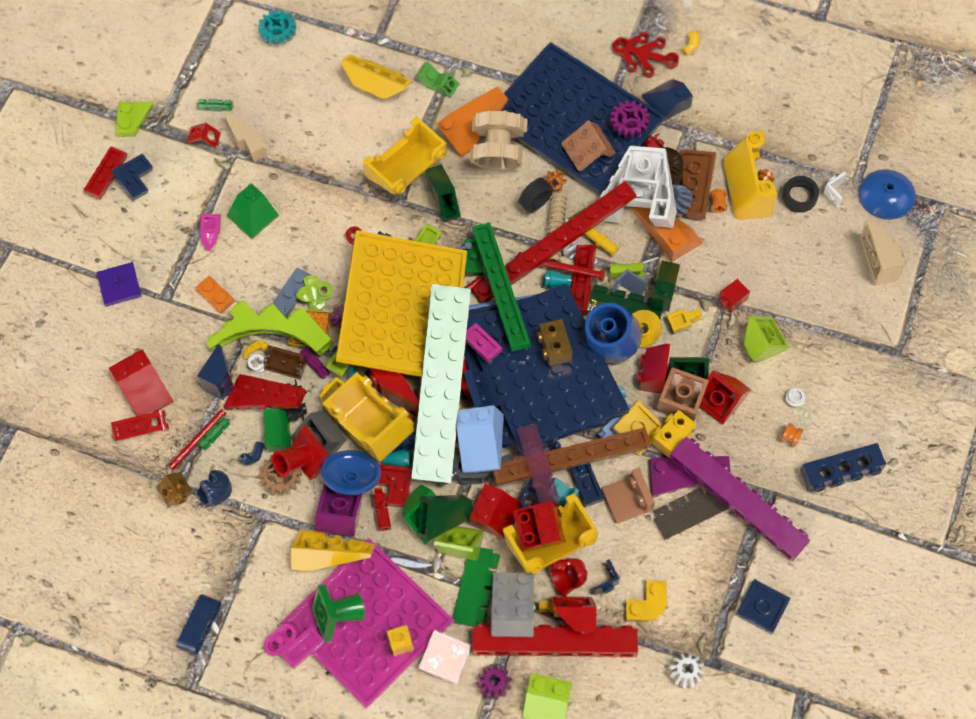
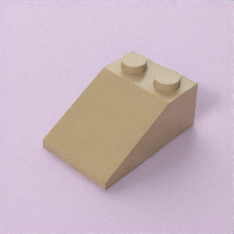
M868 218L865 221L860 238L875 285L896 282L906 265L905 256L901 254L900 248L871 218Z

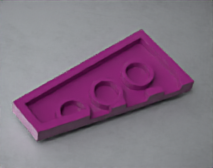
M714 456L715 461L720 465H726L730 469L729 456ZM650 458L653 498L661 494L673 493L680 489L692 488L699 484L670 458Z

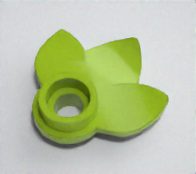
M314 275L304 277L306 286L298 291L296 297L301 301L309 302V311L322 310L325 307L326 300L333 295L332 285L329 282L321 281ZM322 287L327 288L326 294L320 292Z

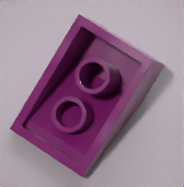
M324 483L316 511L315 531L355 537L364 493L345 495L333 491Z

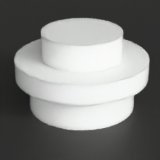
M792 388L786 394V401L790 406L799 407L805 402V394L799 388Z

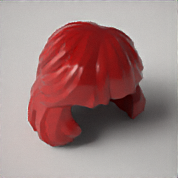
M578 558L560 559L549 566L554 586L562 597L567 596L574 589L584 585L587 580L588 571L586 566Z

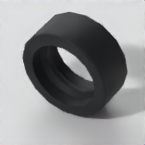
M795 176L786 182L782 194L783 202L791 211L797 213L810 211L816 205L819 187L809 177ZM794 187H804L811 192L812 197L809 201L799 202L790 196V190Z
M537 178L523 190L518 202L528 213L536 212L549 200L553 193V187L544 178Z

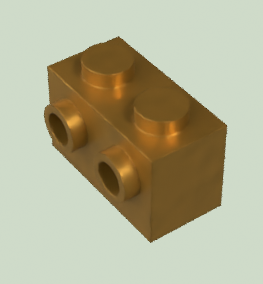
M563 320L540 324L537 339L539 344H543L542 355L544 360H548L549 367L571 362L573 352Z

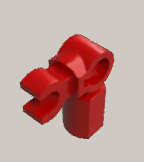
M382 487L374 488L375 494L373 498L375 508L377 509L376 515L379 531L391 530L389 510L386 508L388 507L386 493L383 492Z

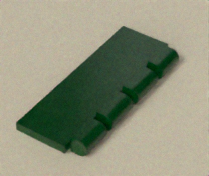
M595 284L594 290H591L589 313L598 305L616 303L629 310L632 314L639 310H648L655 313L661 319L663 310L651 308L653 299L651 297H648L647 303H644L645 296L630 292L629 298H625L627 291L617 289L614 293L610 292V294H607L608 287Z

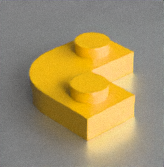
M646 580V600H626V622H652L660 617L667 605V581Z

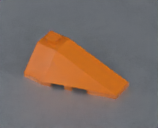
M497 86L451 112L436 125L460 156L464 157L471 151L474 144L477 145L480 142L479 139L482 137L475 131H472L473 117H475L476 113L487 112L488 110L501 111L508 102V98Z
M630 206L671 262L703 244L695 231L675 217L673 228L656 227L649 219L651 208Z

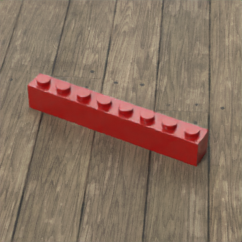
M478 624L473 626L472 651L473 656L637 658L638 628H633L630 625H624L621 628L602 625L600 628H596V631H591L590 634H579L570 625L551 627V625L542 624L539 627H533V637L492 636V627L489 624Z

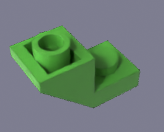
M424 62L416 74V77L427 88L449 98L452 97L459 86V83L449 72L439 73L429 62Z

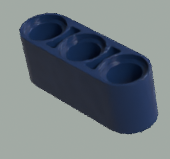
M204 594L199 596L179 636L177 648L193 655L199 653L219 613L221 601Z

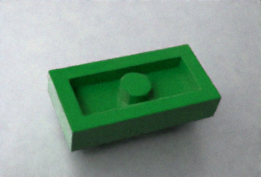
M464 239V245L467 242L472 244L471 249H464L467 251L465 276L484 275V265L476 240Z

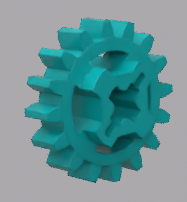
M275 9V13L268 11V16L263 14L264 20L259 19L260 25H258L260 37L264 39V42L269 41L270 45H273L274 42L277 43V46L280 45V42L286 44L287 39L292 40L291 35H296L295 29H297L295 18L291 17L290 12L285 14V10L278 12Z

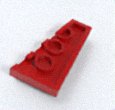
M239 374L224 404V408L226 410H233V408L249 410L251 407H258L259 409H266L267 407H275L276 409L299 408L307 391L302 387Z

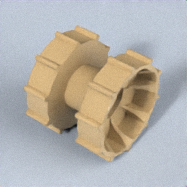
M488 110L487 112L476 113L475 117H473L472 131H475L479 136H486L487 142L473 145L470 162L477 165V167L490 168L492 170L522 168V164H525L526 150H522L518 145L515 146L510 143L512 138L523 137L524 133L527 132V119L521 116V114L506 111Z

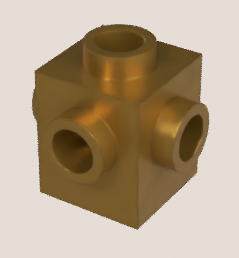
M181 472L166 475L157 486L167 505L183 504L192 492Z

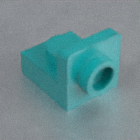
M555 477L551 479L543 495L554 500L557 505L564 507L567 504L566 497L574 493L577 496L579 489L570 488Z

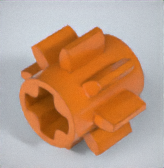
M557 168L553 172L548 170V177H544V179L553 187V193L557 189L562 191L563 186L561 184H566L567 181L563 179L564 172H558ZM553 178L557 179V183L553 182Z

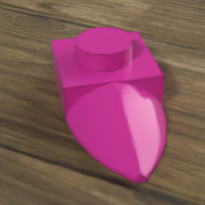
M201 214L200 235L207 251H210L214 246L218 233H220V214Z

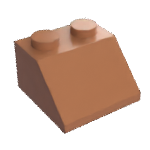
M672 367L659 399L657 410L668 414H675L680 410L694 422L709 380Z

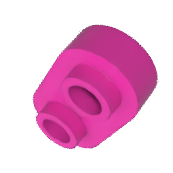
M288 622L282 624L268 636L264 642V649L270 656L280 655L284 648L300 636L298 626L295 623Z

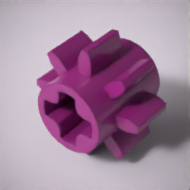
M343 304L337 308L333 307V314H329L333 326L338 324L340 329L344 310Z

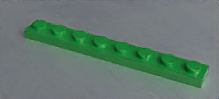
M491 223L472 226L476 244L511 351L529 348L530 341Z

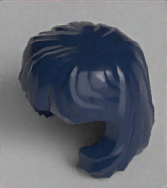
M220 470L210 471L209 481L202 480L200 482L197 497L200 498L202 506H217L231 495L232 484L229 477Z

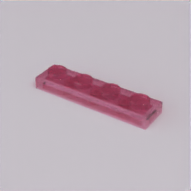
M536 423L518 428L517 433L539 504L548 501H559V495Z

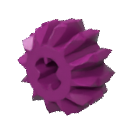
M491 664L490 671L484 667L483 672L485 674H478V678L482 681L477 682V686L483 687L480 690L481 694L488 692L487 699H490L492 694H495V700H499V693L505 697V690H511V686L507 683L512 682V677H506L509 674L508 670L501 672L502 665H499L496 670L494 664ZM493 678H496L498 681L496 686H493V683H491Z

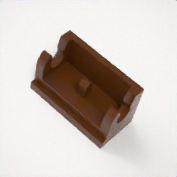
M268 345V355L263 360L264 369L301 380L307 365L305 355Z

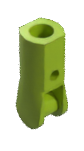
M642 263L610 264V278H618L626 269L641 278L644 277V264Z

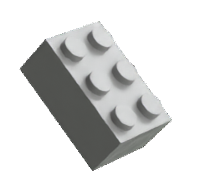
M493 572L492 636L533 637L534 574Z

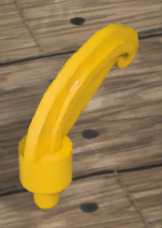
M263 341L250 344L244 350L243 358L247 360L249 354L259 349L267 351L268 344Z

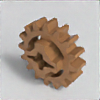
M270 455V461L264 460L266 466H260V470L263 472L259 473V478L262 479L260 481L261 485L265 486L267 492L271 490L274 496L277 492L283 496L284 491L291 494V488L297 489L295 483H301V479L298 476L302 475V471L298 469L287 477H278L279 474L274 469L272 463L273 455ZM269 480H270L271 482L277 483V485H273L272 483L269 482Z

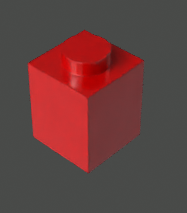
M737 278L720 291L719 302L723 308L733 312L748 300L750 291Z

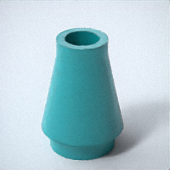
M552 270L544 272L543 286L548 287V289L566 283L568 287L571 286L570 275Z
M406 449L391 452L382 460L383 465L411 466L412 452Z

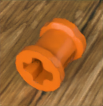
M715 189L710 192L712 212L721 213L727 210L728 207L725 204L727 192L724 189Z

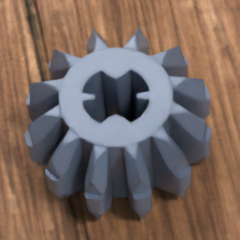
M673 185L677 209L676 216L682 217L683 213H688V208L691 207L690 204L694 200L692 198L693 193L683 185Z

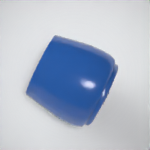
M604 303L596 306L590 311L585 323V337L591 350L597 352L599 356L603 357L606 363H621L630 359L636 354L641 345L642 331L638 320L629 310L616 303Z

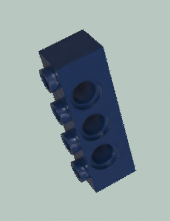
M878 443L805 463L802 465L800 472L808 492H820L831 485L834 487L841 486L848 480L854 482L864 478L863 476L869 474L871 476L879 475L886 466V462ZM858 461L865 462L867 466H860L858 464ZM839 467H846L848 472H842ZM820 472H827L830 477H823Z

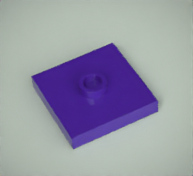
M133 262L97 272L105 307L142 297Z

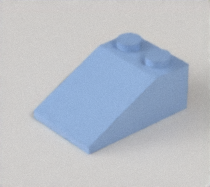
M495 406L458 410L457 434L464 474L501 470L504 414Z

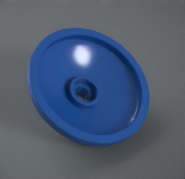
M881 169L870 173L864 178L859 189V198L862 206L871 215L880 219L893 220L903 217L911 210L915 202V189L911 181L900 172Z
M345 450L334 453L326 459L321 468V476L324 483L333 491L345 495H358L370 491L378 484L381 478V468L377 460L371 455L356 450Z

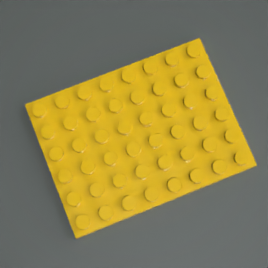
M356 230L336 362L422 377L431 285L437 284L463 288L467 251Z

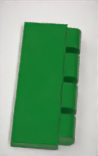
M481 547L477 561L466 559L453 615V623L471 627L477 624H485L488 611L480 608L489 607L492 591L486 590L485 587L493 588V572L496 573L489 570V568L497 569L500 558L499 554L493 553V549Z

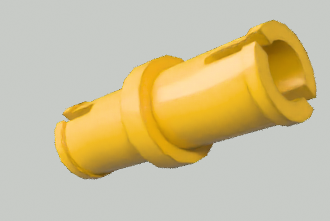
M595 228L584 234L594 241L598 248H603L611 256H614L620 248L609 240L605 233L601 234Z

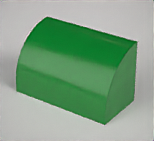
M280 409L263 410L265 443L268 453L289 449L291 447V433L288 412Z

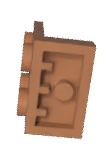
M589 120L562 142V146L579 171L585 169L601 155L612 157L616 153L600 127Z
M640 468L632 470L631 477L602 488V492L617 524L654 510L655 502Z

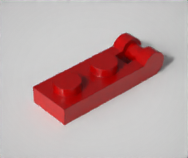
M165 410L111 422L115 441L168 430L169 425L165 420ZM157 418L158 425L153 426L152 419Z

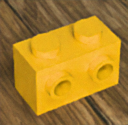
M680 410L675 414L671 413L665 420L666 424L662 428L658 427L652 435L654 437L652 444L668 458L686 436L689 438L695 432L697 426L695 422Z

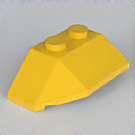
M349 54L341 61L352 84L362 91L375 94L378 98L386 99L404 91L413 82L402 73L374 61L355 57L352 54Z

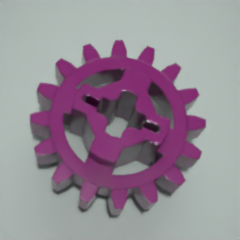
M626 100L625 105L620 102L619 108L614 107L610 116V125H613L612 130H618V136L623 133L624 138L630 135L634 139L635 134L640 137L641 131L646 132L647 127H649L650 114H647V108L642 109V103L636 105V101L629 104V101Z

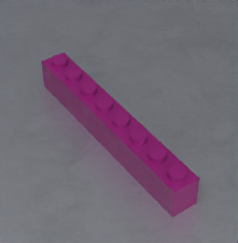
M686 436L673 450L669 458L793 562L811 541L808 538L809 535L804 530L795 528L792 525L793 522L784 515L782 517L776 512L777 508L774 505L764 502L761 499L762 496L756 490H750L746 487L743 479L738 476L734 477L726 465H720L714 460L715 457L712 453L703 451L695 439H689Z

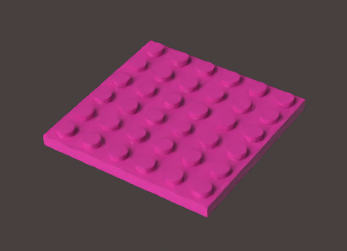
M369 538L365 542L374 544L371 558L341 564L321 584H326L331 600L359 593L364 603V620L336 623L332 641L324 643L312 654L366 709L425 652L433 630L443 633L454 622V619ZM317 588L281 623H295L299 628L300 635L312 626L321 636L312 611ZM407 625L414 651L394 656L387 631Z

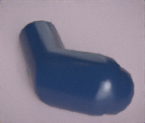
M256 441L251 453H242L240 455V462L246 466L258 462L265 444Z

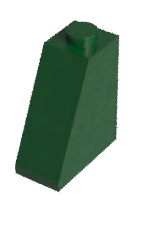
M442 164L428 168L425 171L427 183L443 222L461 217L455 188Z
M464 495L421 496L417 535L425 540H431L468 521L473 510L472 499Z

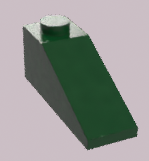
M662 260L651 308L669 312L680 264Z

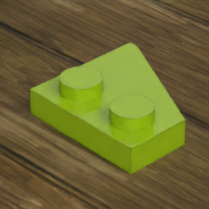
M118 102L117 137H135L140 126L146 121V115L150 110H153V102Z

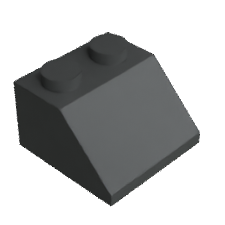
M326 410L310 413L290 437L294 441L300 428L307 425L329 456L336 453L347 440Z

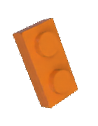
M210 276L206 277L195 287L197 292L221 314L235 303V299Z

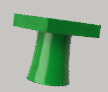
M326 584L317 586L312 611L324 643L332 641L336 623L364 620V603L359 593L331 600Z

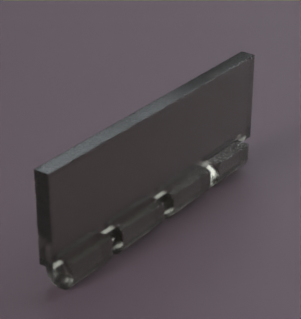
M700 487L686 494L689 502L686 501L684 496L670 502L671 511L667 505L653 510L656 517L653 520L665 541L729 508L707 489H705L706 493H704Z

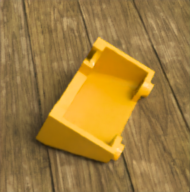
M417 116L410 121L411 129L409 131L405 130L404 137L380 157L376 154L374 159L368 156L362 161L365 176L393 195L402 194L409 184L435 162L442 160L447 154V143Z
M763 130L750 132L724 157L723 166L733 213L740 220L771 217L776 202L777 192L775 185L769 180L759 181L755 166V160L758 161L760 159L759 150L765 142Z
M575 493L566 497L567 504L564 507H558L566 542L523 551L518 530L514 529L512 525L503 529L509 549L527 573L536 574L542 568L586 546H591L597 541L598 530Z

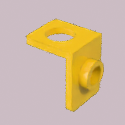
M335 377L331 383H327L319 395L321 402L323 403L344 382Z

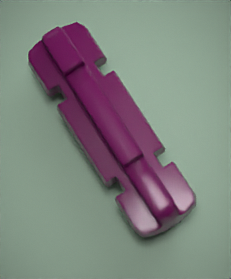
M308 347L300 351V354L305 355L307 363L322 379L329 376V370L323 366V363L315 354H312Z

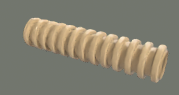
M563 193L551 195L547 235L565 223L567 196ZM562 250L548 260L561 262Z

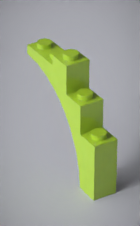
M245 300L233 306L230 313L234 319L228 320L223 325V328L218 333H213L206 342L208 347L214 351L217 345L223 348L242 337L271 333L297 339L313 349L319 356H322L334 345L331 338L302 307L294 310L287 319L274 304L263 308L258 316Z

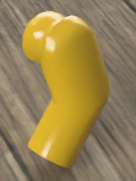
M690 31L688 33L689 44L682 48V52L686 56L700 46V35L697 31Z

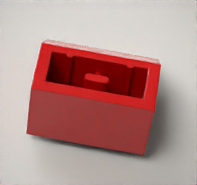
M548 501L513 511L523 551L566 542L556 502Z

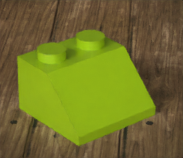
M531 673L522 718L565 719L572 682Z

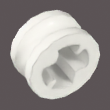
M254 354L248 359V366L253 373L257 374L265 370L263 356ZM256 361L260 362V364H258V367H254Z

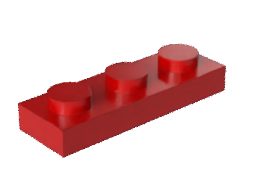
M110 146L83 189L84 192L101 200L114 179L112 170L124 163L127 153Z

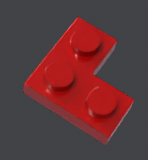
M379 464L381 478L377 485L389 487L388 506L404 507L410 492L412 468Z

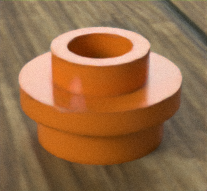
M768 169L758 171V180L774 182L775 178L773 177L774 174Z

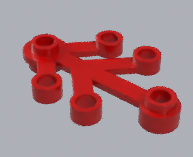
M641 32L638 36L627 40L624 37H619L613 42V51L623 56L627 63V71L630 73L636 72L638 68L637 62L633 61L630 53L637 56L644 68V76L647 78L653 77L655 72L654 67L649 64L647 58L665 63L670 69L676 68L679 64V56L674 52L668 53L665 56L650 51L655 48L660 50L665 48L666 40L663 37H658L655 41L648 43L649 34ZM637 43L645 44V45L640 46V47H635V46H633V45H635V44H637Z

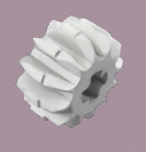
M681 653L680 659L675 657L673 659L674 664L670 665L669 668L674 671L670 674V677H677L675 684L678 685L680 682H683L682 688H686L687 683H689L691 688H694L695 682L700 684L702 681L700 677L705 675V672L700 670L704 668V663L697 664L700 658L697 656L694 660L691 659L692 653H689L687 658ZM689 667L691 671L685 674L683 672L684 669Z

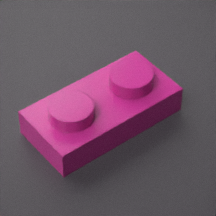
M477 323L466 330L465 342L487 363L502 352V347Z
M310 626L284 648L280 654L294 670L321 647L324 641L318 632Z

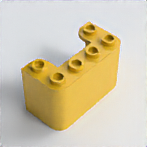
M356 372L323 402V405L334 422L380 463L415 431L413 428L415 424L408 418L409 414L403 407L398 408L394 406L392 408L390 402L384 396H378L377 390L371 386L373 384L366 375L362 377Z

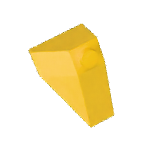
M300 529L291 547L292 570L307 572L371 558L374 544L355 539L344 541L342 536L335 535L332 538L325 536V532Z

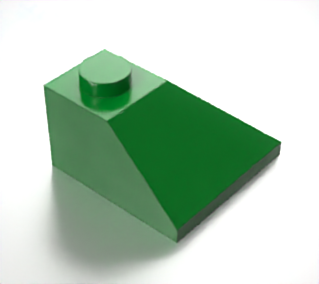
M252 183L236 196L227 214V217L251 239L279 216L264 194Z
M422 484L407 497L402 513V518L416 535L421 496H436L430 488ZM419 537L423 544H426L429 541Z

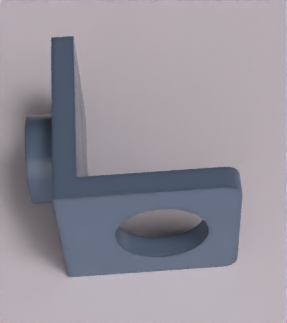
M626 269L616 279L611 292L614 293L622 285L631 292L642 295L648 283Z

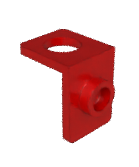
M205 122L190 128L186 142L192 143L203 140L215 148L218 145L221 132ZM209 131H212L214 133V141H211L208 138Z

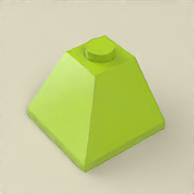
M772 316L749 317L744 346L747 349L748 356L753 361H764L790 349Z

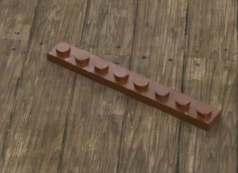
M646 427L503 462L501 463V470H494L493 473L497 486L648 449L651 448V443Z

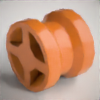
M789 423L781 440L789 441L796 447L804 429H797L792 423Z

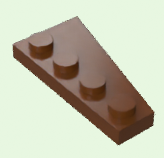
M680 149V155L684 161L683 186L693 193L692 198L694 199L690 204L691 207L688 208V213H686L687 218L705 220L716 152Z

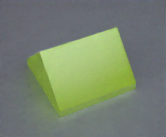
M456 526L437 536L434 545L439 554L477 561L484 531Z

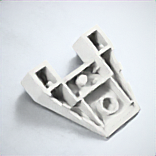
M630 146L618 165L619 169L614 176L612 175L609 180L610 184L605 191L603 190L600 198L626 181L637 197L625 206L651 208L649 219L656 227L673 228L677 209L666 149ZM624 207L604 221L620 223Z

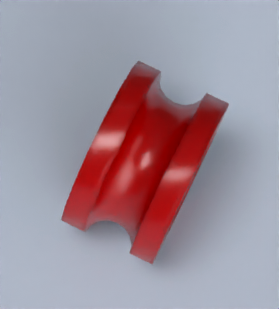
M352 226L346 231L347 240L353 245L355 236L352 238L351 234H356V230L362 231L357 226Z

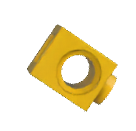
M407 625L387 631L394 656L414 651Z

